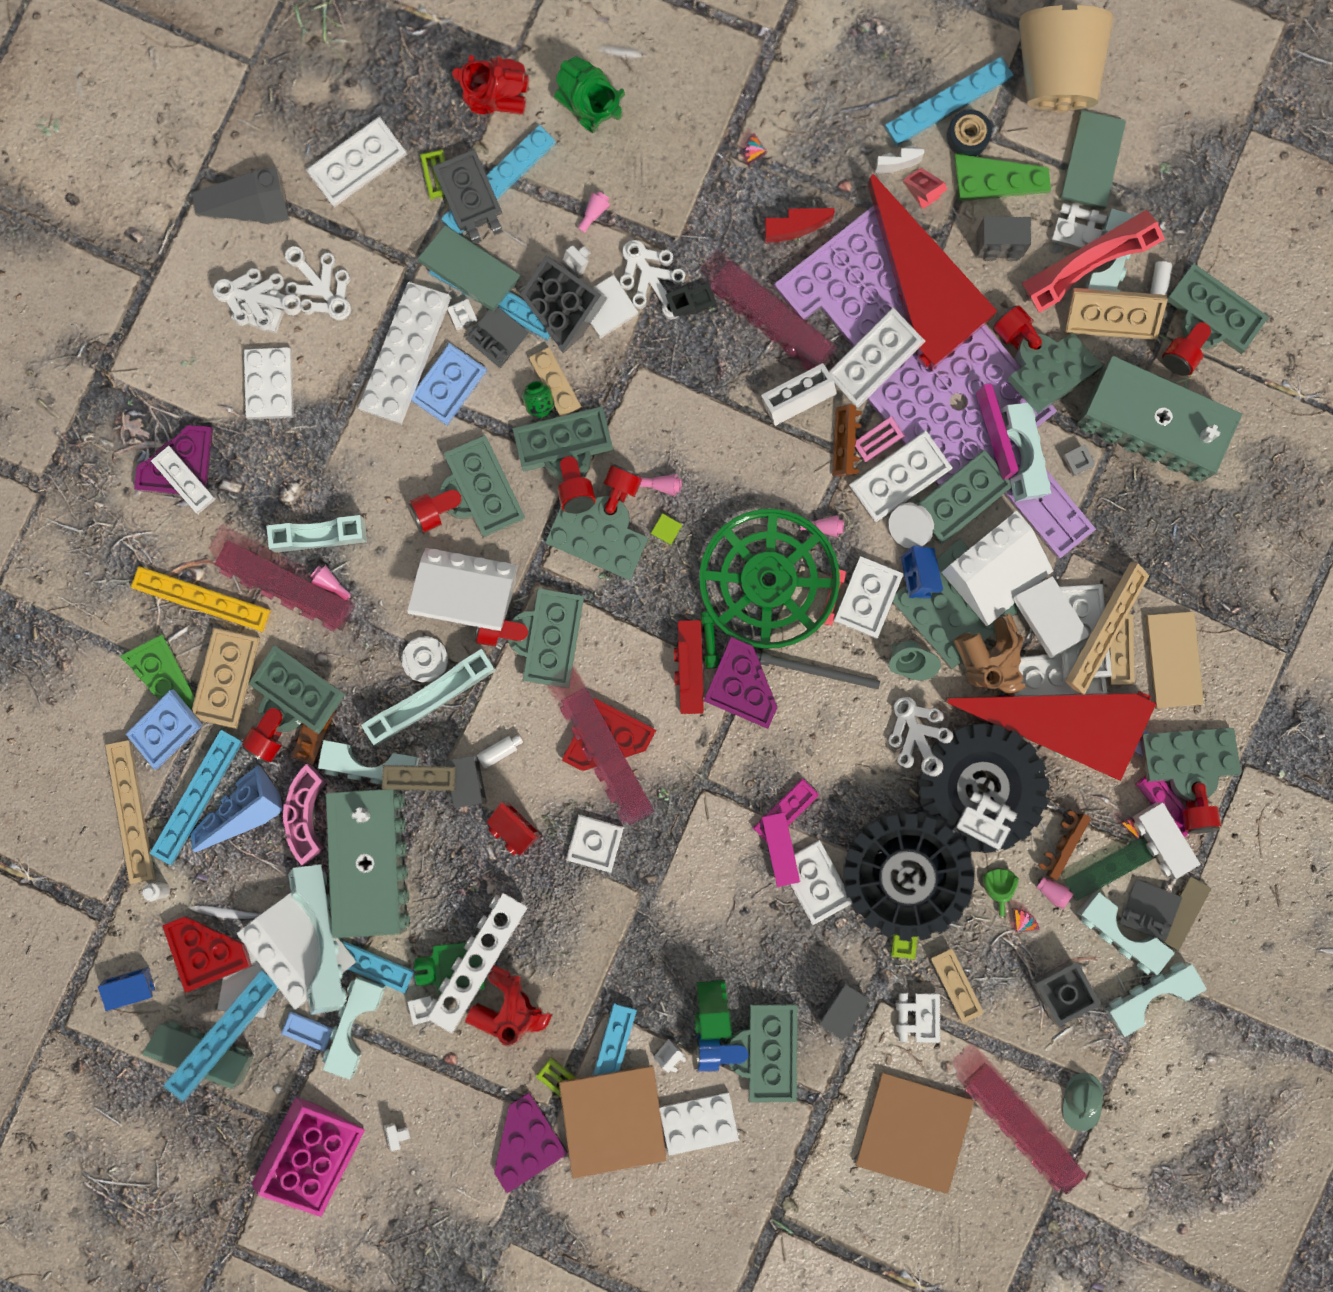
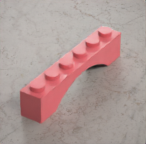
M1146 209L1024 281L1022 285L1029 299L1040 313L1059 302L1074 283L1096 267L1118 257L1145 252L1165 240L1158 222Z

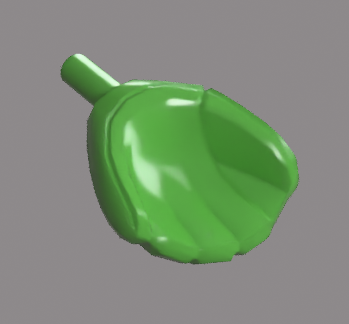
M996 868L984 873L982 882L986 893L994 901L999 902V916H1005V902L1010 901L1019 883V878L1011 870Z

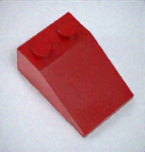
M502 802L486 822L490 826L488 831L497 839L501 837L506 842L505 848L514 856L516 853L519 856L523 855L541 836L509 802Z

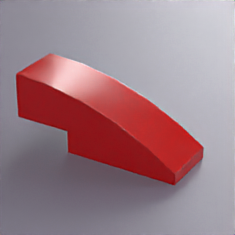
M835 208L788 209L787 218H766L765 243L782 242L807 235L832 221Z

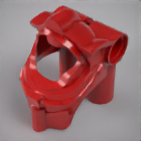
M470 55L468 62L461 69L455 68L452 71L453 79L460 83L462 87V99L472 112L486 115L497 111L524 115L526 97L519 96L518 94L528 92L529 75L525 74V67L522 63L510 58H501L500 55L490 58L489 61H476L474 56Z
M493 965L488 973V979L504 993L505 1000L501 1011L498 1013L476 1003V1005L471 1007L465 1019V1023L489 1035L498 1037L503 1045L511 1046L523 1038L526 1032L533 1033L544 1030L548 1026L553 1014L550 1012L544 1013L542 1008L531 1005L528 995L523 991L520 982L521 976L515 974L511 976V972ZM508 1027L514 1029L515 1037L509 1034Z

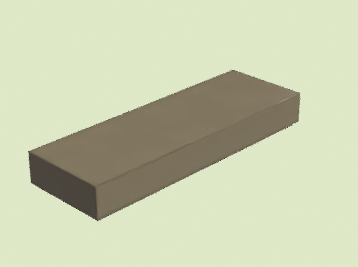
M383 765L382 789L455 791L456 767Z
M1188 876L1178 895L1182 897L1166 942L1160 940L1161 942L1179 951L1212 888Z

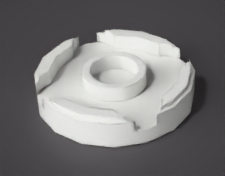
M908 502L901 504L891 513L889 530L891 536L901 546L909 549L912 546L922 547L933 536L934 522L926 508Z
M429 636L417 637L411 640L401 656L405 673L413 680L421 683L433 682L440 678L446 672L449 663L445 646L437 639Z

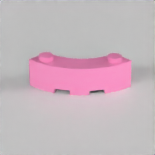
M306 764L294 778L289 787V793L283 810L286 840L301 866L310 863L325 849L316 836L312 814L315 800L320 790L327 783V780L310 764Z

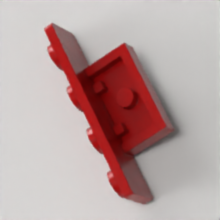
M678 621V648H674V662H679V671H675V685H680V713L703 714L701 621Z

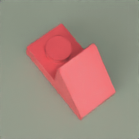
M923 168L918 169L903 179L905 186L923 209L941 197L940 194L947 190L945 182Z

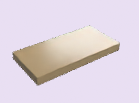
M1073 288L1064 328L1065 333L1073 332L1074 334L1157 340L1168 300L1167 295Z
M1195 613L1147 615L1146 624L1154 703H1157L1155 709L1204 705Z
M213 627L192 707V712L199 721L238 729L260 638Z

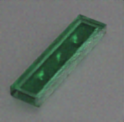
M1142 836L1064 879L1067 887L1073 893L1075 901L1084 898L1156 858L1157 856H1153L1147 849L1146 844L1148 842L1146 838Z

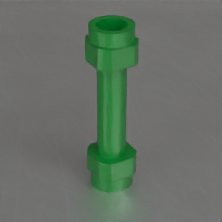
M702 612L701 625H704L707 652L705 666L706 669L718 668L719 655H716L713 627L715 622L708 612Z

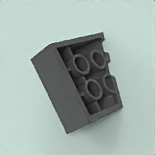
M548 256L544 257L520 294L535 316L544 325L548 334L554 339L562 353H565L583 336L592 320L608 299Z

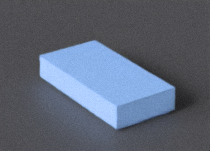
M290 1011L281 1034L325 1052L334 1028Z

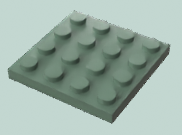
M961 539L957 540L937 558L943 590L940 593L931 592V598H909L906 585L895 595L892 602L951 670L962 661L953 642L956 637L968 632L971 635L980 633L984 642L995 632V620L986 626L941 573L969 550V547ZM1016 603L999 617L1009 613L1013 617L1019 611Z

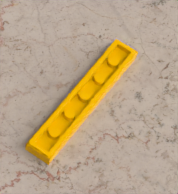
M140 566L137 568L130 587L263 633L271 613L269 609Z

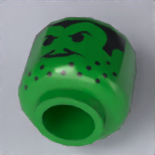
M534 381L529 383L522 392V399L528 414L544 417L554 408L555 401L549 385L541 381Z

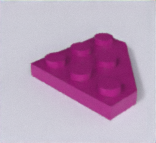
M187 425L181 430L179 435L167 441L155 451L156 453L136 467L134 490L180 495L151 462L167 446H170L207 488L213 428Z
M731 637L704 702L769 729L778 706L759 658L752 645Z
M531 1092L511 1103L508 1108L494 1171L495 1176L506 1193L511 1192L568 1154Z

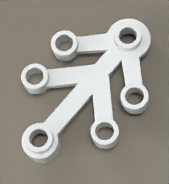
M632 240L627 242L623 248V256L627 260L625 274L620 280L621 287L625 290H630L634 287L633 275L637 264L642 273L637 294L633 297L635 308L642 309L646 306V293L648 284H650L663 304V315L667 319H676L678 316L674 317L672 311L667 309L669 306L665 295L667 292L658 278L673 281L674 284L680 285L685 281L684 271L681 269L669 271L650 267L645 260L659 261L662 265L668 266L673 261V255L669 250L656 252L645 249L640 241ZM632 248H637L639 252L637 254H631L630 250ZM669 255L670 260L663 261L662 256ZM675 274H681L683 278L676 280L674 276ZM630 279L632 283L626 286L623 284V281ZM642 298L644 300L643 304H637L635 302L636 299Z
M295 246L288 248L285 253L286 261L291 266L298 267L313 286L298 285L295 282H290L285 287L286 293L296 296H323L328 302L313 303L309 299L303 300L301 302V310L306 315H310L313 312L329 313L333 319L338 321L346 319L351 313L350 303L345 299L346 286L350 282L348 272L340 270L336 273L335 279L338 284L335 297L330 291L332 268L336 264L334 256L330 253L322 255L321 263L323 265L320 280L305 262L303 251ZM299 255L300 259L294 262L292 260L293 257ZM332 258V262L325 264V259ZM341 275L347 276L344 281H340L339 277ZM291 287H297L294 293H290L289 290ZM306 304H311L309 310H304ZM339 306L344 307L341 313L336 312V308Z
M253 268L247 274L234 281L227 279L217 281L213 288L215 298L221 302H227L234 313L236 323L240 326L246 325L249 322V316L245 310H241L236 299L245 300L256 318L258 328L263 331L270 329L272 323L258 304L284 309L288 315H296L302 309L301 301L296 295L290 294L281 299L263 294L272 288L279 290L284 286V280L280 274H272L268 280L260 283L262 280L261 273L258 269ZM254 274L258 275L255 279L250 278ZM276 279L280 280L278 284H274L273 281ZM248 283L258 284L247 291L240 289ZM223 290H229L228 293L222 294ZM291 305H296V308L289 309ZM240 315L245 316L243 320H238ZM263 320L268 321L266 325H261L260 322Z
M910 697L898 699L894 704V711L898 718L893 734L889 737V744L895 748L903 747L902 753L898 756V763L905 768L913 765L914 757L912 752L916 742L924 758L921 765L923 772L932 777L938 776L943 770V763L940 759L934 757L924 735L937 738L943 743H949L953 739V733L947 728L938 729L918 724L915 716L928 718L930 722L939 724L943 720V713L936 708L926 709L918 707L916 702ZM938 713L937 718L933 720V715ZM907 722L909 731L905 741L902 733ZM947 732L946 738L942 739V735ZM897 737H899L898 743L895 744V743H894L895 739H896ZM908 756V761L904 763V758ZM937 764L935 770L932 771L933 765Z

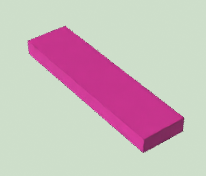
M991 383L985 384L976 392L1002 480L1008 479L1019 469L993 385Z

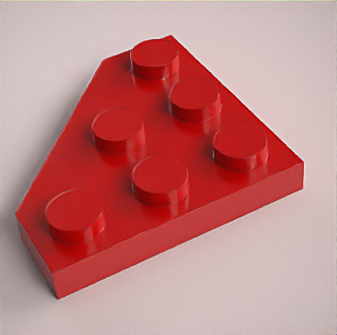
M594 698L562 761L581 771H586L639 754L647 750L657 730Z
M181 917L162 925L185 993L252 966L244 943L189 917Z

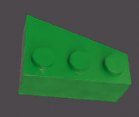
M725 980L697 982L699 1012L695 1013L696 1033H701L702 1039L731 1037Z

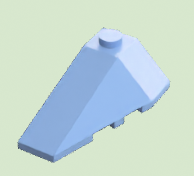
M257 765L240 778L235 784L238 788L230 797L225 795L221 799L222 804L215 813H209L190 835L194 852L263 825L283 810L280 793L262 767Z

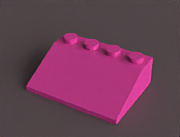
M295 1097L251 1183L256 1194L321 1217L365 1129L317 1104Z

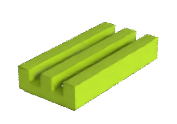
M443 150L420 154L430 200H435L436 197L444 198V192L434 169L433 172L438 191L433 192L427 159L431 158L432 167L437 165L435 158L437 156L440 157L441 163L445 162Z
M550 1057L535 1077L560 1096V1088L543 1075L546 1072L557 1082L564 1080L549 1068L550 1065L568 1079L576 1077Z

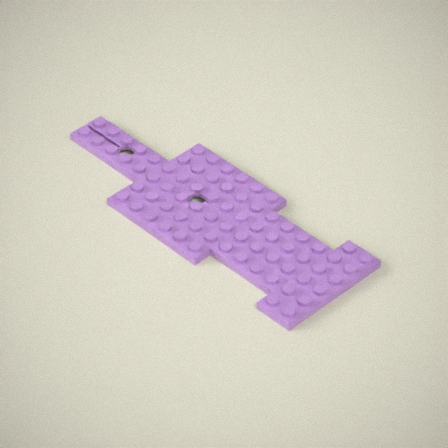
M874 206L774 284V288L802 322L821 308L853 347L892 308H895L906 320ZM986 325L980 328L932 371L920 364L917 359L918 355L914 352L867 399L884 421L891 416L894 417L895 422L905 434L900 439L904 445L925 430L928 432L953 468L935 481L938 486L943 484L984 449L997 464L976 392L983 385L990 383L993 385L1000 409L1007 405L1028 403L1007 380L1011 374L1021 367ZM954 394L964 395L967 399L966 408L960 411L954 410L950 406V397ZM1050 405L1039 414L1033 409L1036 426L1039 427L1057 412L1053 405ZM1009 438L1018 469H1020V450L1016 443ZM1046 469L1050 481L1051 494L1035 500L1018 502L1014 500L1012 488L1004 494L1053 554L1060 559L1095 531L1096 528Z

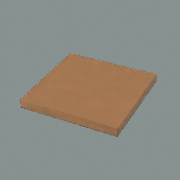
M653 1065L559 1081L572 1179L667 1161Z
M881 1072L855 1165L948 1194L974 1100Z

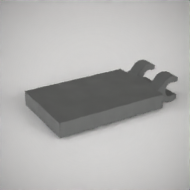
M475 149L433 166L460 231L467 229L473 244L482 241L477 230L480 226L489 223L494 236L503 232L497 218L498 215L503 214Z

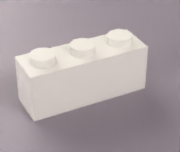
M824 363L762 394L761 397L767 413L776 426L837 393L834 380Z
M1156 802L1133 816L1136 831L1146 838L1148 842L1146 844L1147 849L1153 856H1157L1160 861L1158 866L1166 877L1178 879L1201 865L1163 802Z

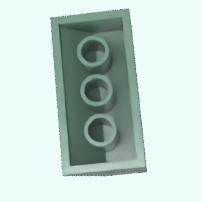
M175 1020L166 1021L159 1024L142 1055L179 1068L205 1037V1032L195 1028H191V1030L182 1027V1023ZM240 1045L230 1046L204 1079L233 1089L244 1082L254 1054L248 1053L249 1049Z

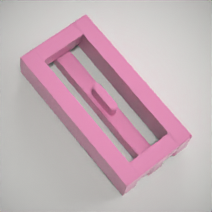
M891 416L856 440L855 447L865 462H868L902 439L905 434L895 422L894 417ZM889 424L892 425L891 429H889L884 434L873 440L871 443H869L865 447L861 446L863 442H865L873 435L884 429L886 426H888ZM896 431L897 435L869 455L866 454L869 449Z

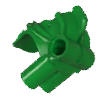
M572 57L568 61L564 60L556 77L559 88L554 95V99L576 115L578 122L587 131L594 133L602 122L610 118L615 120L622 118V108L619 105L625 96L624 89L619 91L610 85L600 68L595 67L582 58Z

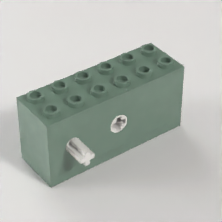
M1112 356L1101 368L1076 425L1080 426L1081 430L1086 433L1103 436L1102 439L1108 443L1115 444L1116 442L1121 444L1128 452L1141 453L1145 455L1144 458L1154 463L1161 462L1166 465L1167 469L1173 472L1181 471L1187 474L1189 479L1200 482L1217 473L1242 417V413Z
M387 789L326 793L332 938L396 935L406 932L407 927H410V913H406L405 904L409 903V890L405 889L404 879H408V867L403 862V855H407L406 841H402V832L406 831V822L404 817L401 818V808L405 806L404 794H400V790ZM366 860L372 861V865H366Z

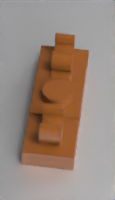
M848 404L835 409L832 474L835 477L859 473L858 469L853 468V462L860 461L859 457L854 456L856 428L861 427V424L855 423V417L862 415V412L856 410V405Z
M335 711L320 734L303 724L291 756L292 758L315 765Z
M1073 811L1066 812L1067 815L1072 817V823H1060L1063 828L1070 829L1066 836H1062L1056 845L1058 849L1056 857L1049 852H1044L1043 855L1050 859V863L1047 866L1038 863L1040 869L1048 870L1046 876L1058 880L1091 820V817L1086 814L1077 815Z

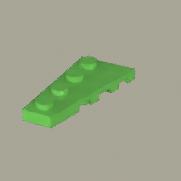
M959 154L954 156L959 201L1050 193L1051 191L1048 167Z
M160 635L120 656L159 700L168 691L174 689L192 711L195 695L164 635Z

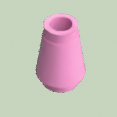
M1045 876L1036 887L1056 908L1059 906L1064 909L1073 896V893L1069 891L1070 888Z

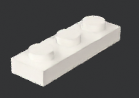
M167 446L151 460L195 513L199 514L216 500L170 446Z

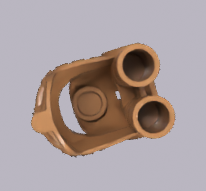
M1010 613L995 620L994 629L997 641L995 646L989 651L980 633L971 635L968 632L953 640L966 667V679L970 685L993 689L998 688L1007 694H1014L1025 688V683H1022L1023 675L1019 671L1021 662L1020 651L1024 638L1021 634H1017L1018 629Z

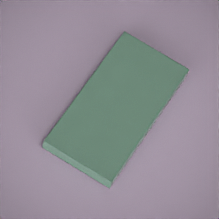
M1081 110L1060 199L1106 209L1126 120Z
M446 225L418 257L419 263L492 312L496 310L520 280L518 273Z
M984 449L919 502L917 506H923L931 514L934 522L932 534L942 545L1012 488L1009 478L1002 480L998 465Z

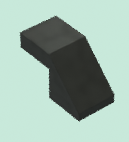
M709 283L688 290V287L685 286L665 294L674 317L698 314L717 306Z

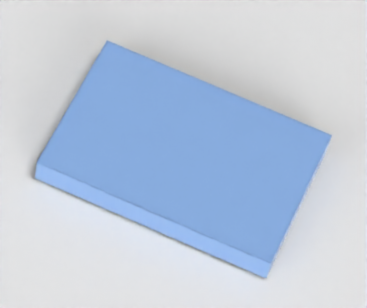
M449 343L415 389L411 401L448 426L485 375L487 369Z
M173 689L168 691L126 733V736L151 767L156 770L203 725Z

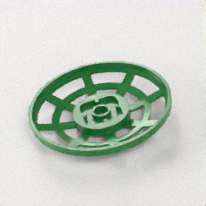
M759 509L733 518L713 536L706 547L701 561L699 581L702 600L707 612L723 632L753 647L775 649L801 642L823 625L832 612L838 597L840 572L837 557L830 542L812 522L800 515L785 510ZM768 517L767 532L754 533L739 540L732 531L734 527L748 520ZM781 518L797 523L807 529L812 536L801 544L793 537L777 532V519ZM725 536L733 548L727 554L721 572L707 571L713 550ZM767 539L766 552L753 556L745 547L754 541ZM776 540L786 542L796 550L786 558L782 554L775 552ZM818 542L824 548L829 559L832 578H818L815 562L808 552ZM739 553L746 561L742 574L728 573L731 561ZM802 557H804L809 567L810 578L797 577L793 565ZM765 574H772L776 582L772 586H766L762 582V577ZM706 580L720 582L723 598L729 607L720 617L714 611L709 600ZM727 582L741 583L745 595L736 603L733 602L729 594ZM796 587H810L807 599L799 607L791 599V596ZM817 588H831L826 608L814 623L805 612L812 604ZM751 602L762 607V621L747 616L741 610ZM784 604L792 613L791 616L785 619L771 621L772 608ZM734 616H737L747 624L761 628V641L739 635L731 630L726 623ZM797 619L807 628L806 631L791 639L770 642L771 628L786 626Z

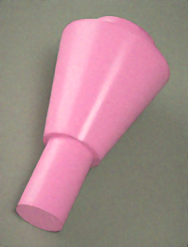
M600 191L596 194L592 192L584 214L585 217L579 224L578 229L585 233L592 221H595L610 206L608 203L610 198Z
M671 474L654 478H642L643 480L640 484V487H650L675 497L677 492H681L682 479L678 478V474Z
M839 515L810 521L825 535L839 538V533L843 534L844 520H841ZM800 526V530H807Z
M326 565L323 568L318 566L310 576L313 578L312 584L332 593L335 592L345 601L351 595L350 592L339 585L340 583Z

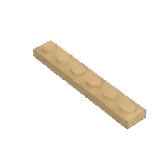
M1129 563L1065 681L1077 693L1085 695L1149 577L1148 573L1138 563Z
M126 740L107 744L105 746L129 884L155 879V873L150 854L151 850L132 742Z

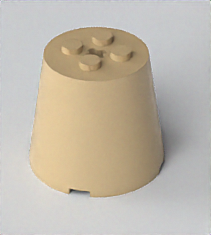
M1062 5L1034 9L1020 16L1019 30L1027 104L1030 107L1056 113H1066L1070 110L1086 109L1098 104L1114 22L1112 12L1103 8L1077 5V10H1062Z

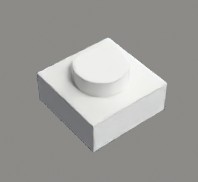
M432 995L408 1001L413 1025L430 1021L427 1019L429 1013L426 1009L433 999Z

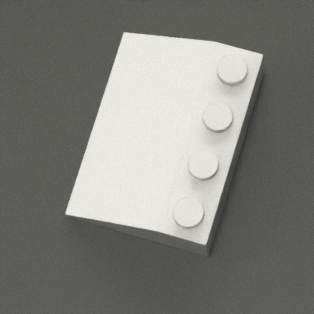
M1015 511L941 573L982 622L988 626L1015 604L1013 598L1016 595L1039 584L1053 572V569L1033 529L1020 513Z
M425 548L418 567L408 614L501 631L515 588L517 565Z
M290 893L240 930L237 935L293 1008L297 1009L308 1001L307 989L317 969L319 951L315 928L307 913L292 898ZM333 938L338 944L337 964L341 965L342 973H344L357 961L339 938Z

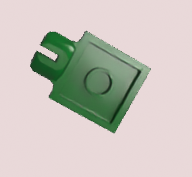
M467 942L434 945L432 955L416 958L413 964L414 971L428 970V972L416 973L414 975L416 985L436 986L437 994H441L442 992L439 991V988L444 979H450L455 972L451 968L458 956L464 957L467 952L464 946ZM478 954L470 956L468 960L472 967L480 966L483 961L482 957ZM461 975L456 979V984L460 988H466L470 984V979L465 975ZM483 981L479 989H485V981Z

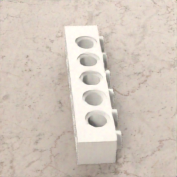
M503 892L500 896L496 894L489 905L492 908L488 917L482 916L477 925V928L480 929L475 938L470 936L464 946L467 952L463 958L458 956L451 968L455 972L450 979H444L439 988V991L442 992L438 1000L433 998L426 1009L429 1013L427 1019L450 1033H453L528 908ZM497 913L506 914V924L502 926L496 925L494 923V916ZM490 933L495 937V942L487 947L481 943V938L484 934ZM474 954L480 955L483 959L482 964L478 967H472L468 962L470 956ZM461 975H465L470 979V984L466 988H460L456 984V979ZM452 996L456 998V1007L453 1009L446 1008L443 1004L446 997Z

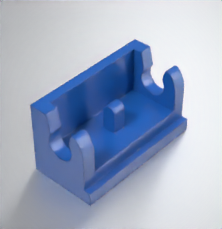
M912 546L901 556L909 598H931V592L940 593L943 590L934 548Z
M146 967L105 979L98 986V990L105 1011H109L152 998V991L155 990L150 968Z

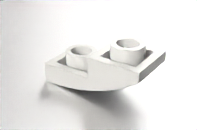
M907 146L901 148L899 157H895L894 154L878 156L875 173L895 172L912 167L922 161L924 149H918L917 146Z

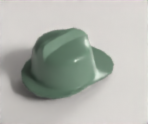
M908 640L899 644H892L889 668L895 674L912 680L922 681L934 677L939 672L941 661L935 654L922 649L918 643Z
M1078 1073L1071 1077L1065 1088L1063 1117L1065 1122L1077 1131H1087L1093 1128L1101 1116L1103 1087L1100 1081L1093 1075Z

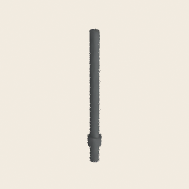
M762 651V653L756 652L761 665L769 666L770 664L877 690L880 686V680L772 656L770 652Z

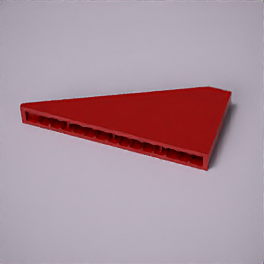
M873 174L869 178L868 188L907 322L926 341L915 351L918 355L917 359L923 367H928L932 371L995 316L997 310Z
M1138 691L1137 694L1095 693L1085 695L946 697L944 701L995 725L1005 727L1006 730H1013L1028 740L1121 781L1157 704L1150 701L1152 696Z

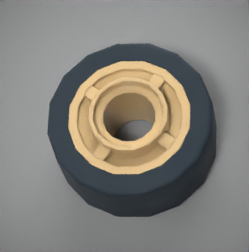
M973 109L963 110L956 114L951 120L947 131V142L952 151L966 156H977L982 153L988 146L992 136L991 122L982 112ZM970 130L975 136H967L964 131Z

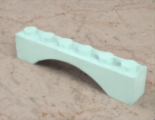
M480 649L428 686L384 710L361 726L372 744L379 746L497 670L485 651Z
M321 865L296 867L288 874L291 896L309 916L318 940L319 956L317 969L307 989L310 1015L337 1011L346 1002V992L344 988H341L340 983L342 968L340 964H337L338 944L332 938V923L328 910L331 907V900L325 891L327 876L325 872H322Z

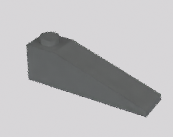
M276 167L253 171L192 192L196 216L219 219L230 218L244 222L255 221L261 224H272L290 220L283 179Z

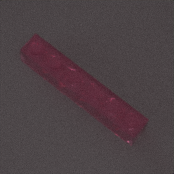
M730 260L712 280V292L721 300L725 298L729 301L731 308L735 312L746 315L751 325L757 329L760 327L767 332L766 336L772 342L776 343L778 341L783 345L784 351L791 357L796 356L802 361V366L808 371L822 363L825 365L834 355L837 348L834 344Z
M228 540L214 564L221 568L219 573L232 579L233 575L241 578L240 584L250 589L253 586L262 589L261 595L273 600L274 596L281 599L280 604L292 611L294 607L303 610L302 616L314 621L315 617L322 620L321 626L333 632L336 628L341 631L343 630L355 608L351 603Z
M584 687L560 700L563 706L559 707L566 720L570 718L574 724L571 728L577 740L582 739L586 746L582 749L589 761L593 759L597 766L594 769L595 774L600 782L605 780L608 789L605 791L610 801L617 802L620 808L617 813L623 824L628 822L630 826L655 812L588 689Z
M986 1063L964 1081L969 1087L965 1091L974 1101L978 1099L982 1101L985 1105L982 1108L983 1111L991 1119L996 1117L1001 1124L998 1126L1007 1137L1012 1135L1018 1141L1014 1145L1024 1156L1028 1153L1034 1159L1031 1164L1040 1174L1045 1171L1050 1177L1047 1182L1056 1192L1061 1189L1067 1195L1087 1176Z

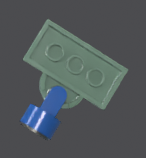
M749 1004V1028L739 1030L733 1034L726 1045H720L719 1038L702 1039L701 1035H696L692 1044L694 1069L697 1072H717L720 1064H728L735 1073L741 1077L748 1078V1101L750 1103L797 1102V1005Z

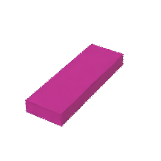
M1145 775L1136 782L1135 785L1151 805L1156 802L1164 803L1182 835L1186 837L1188 832H1185L1182 811L1186 808L1165 781L1147 782Z
M802 778L765 816L785 812L789 826L819 794ZM761 819L753 829L767 842Z
M785 812L761 817L777 887L799 883L800 878Z

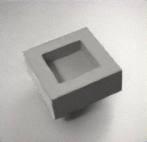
M1086 445L1063 455L1072 476L1095 466Z

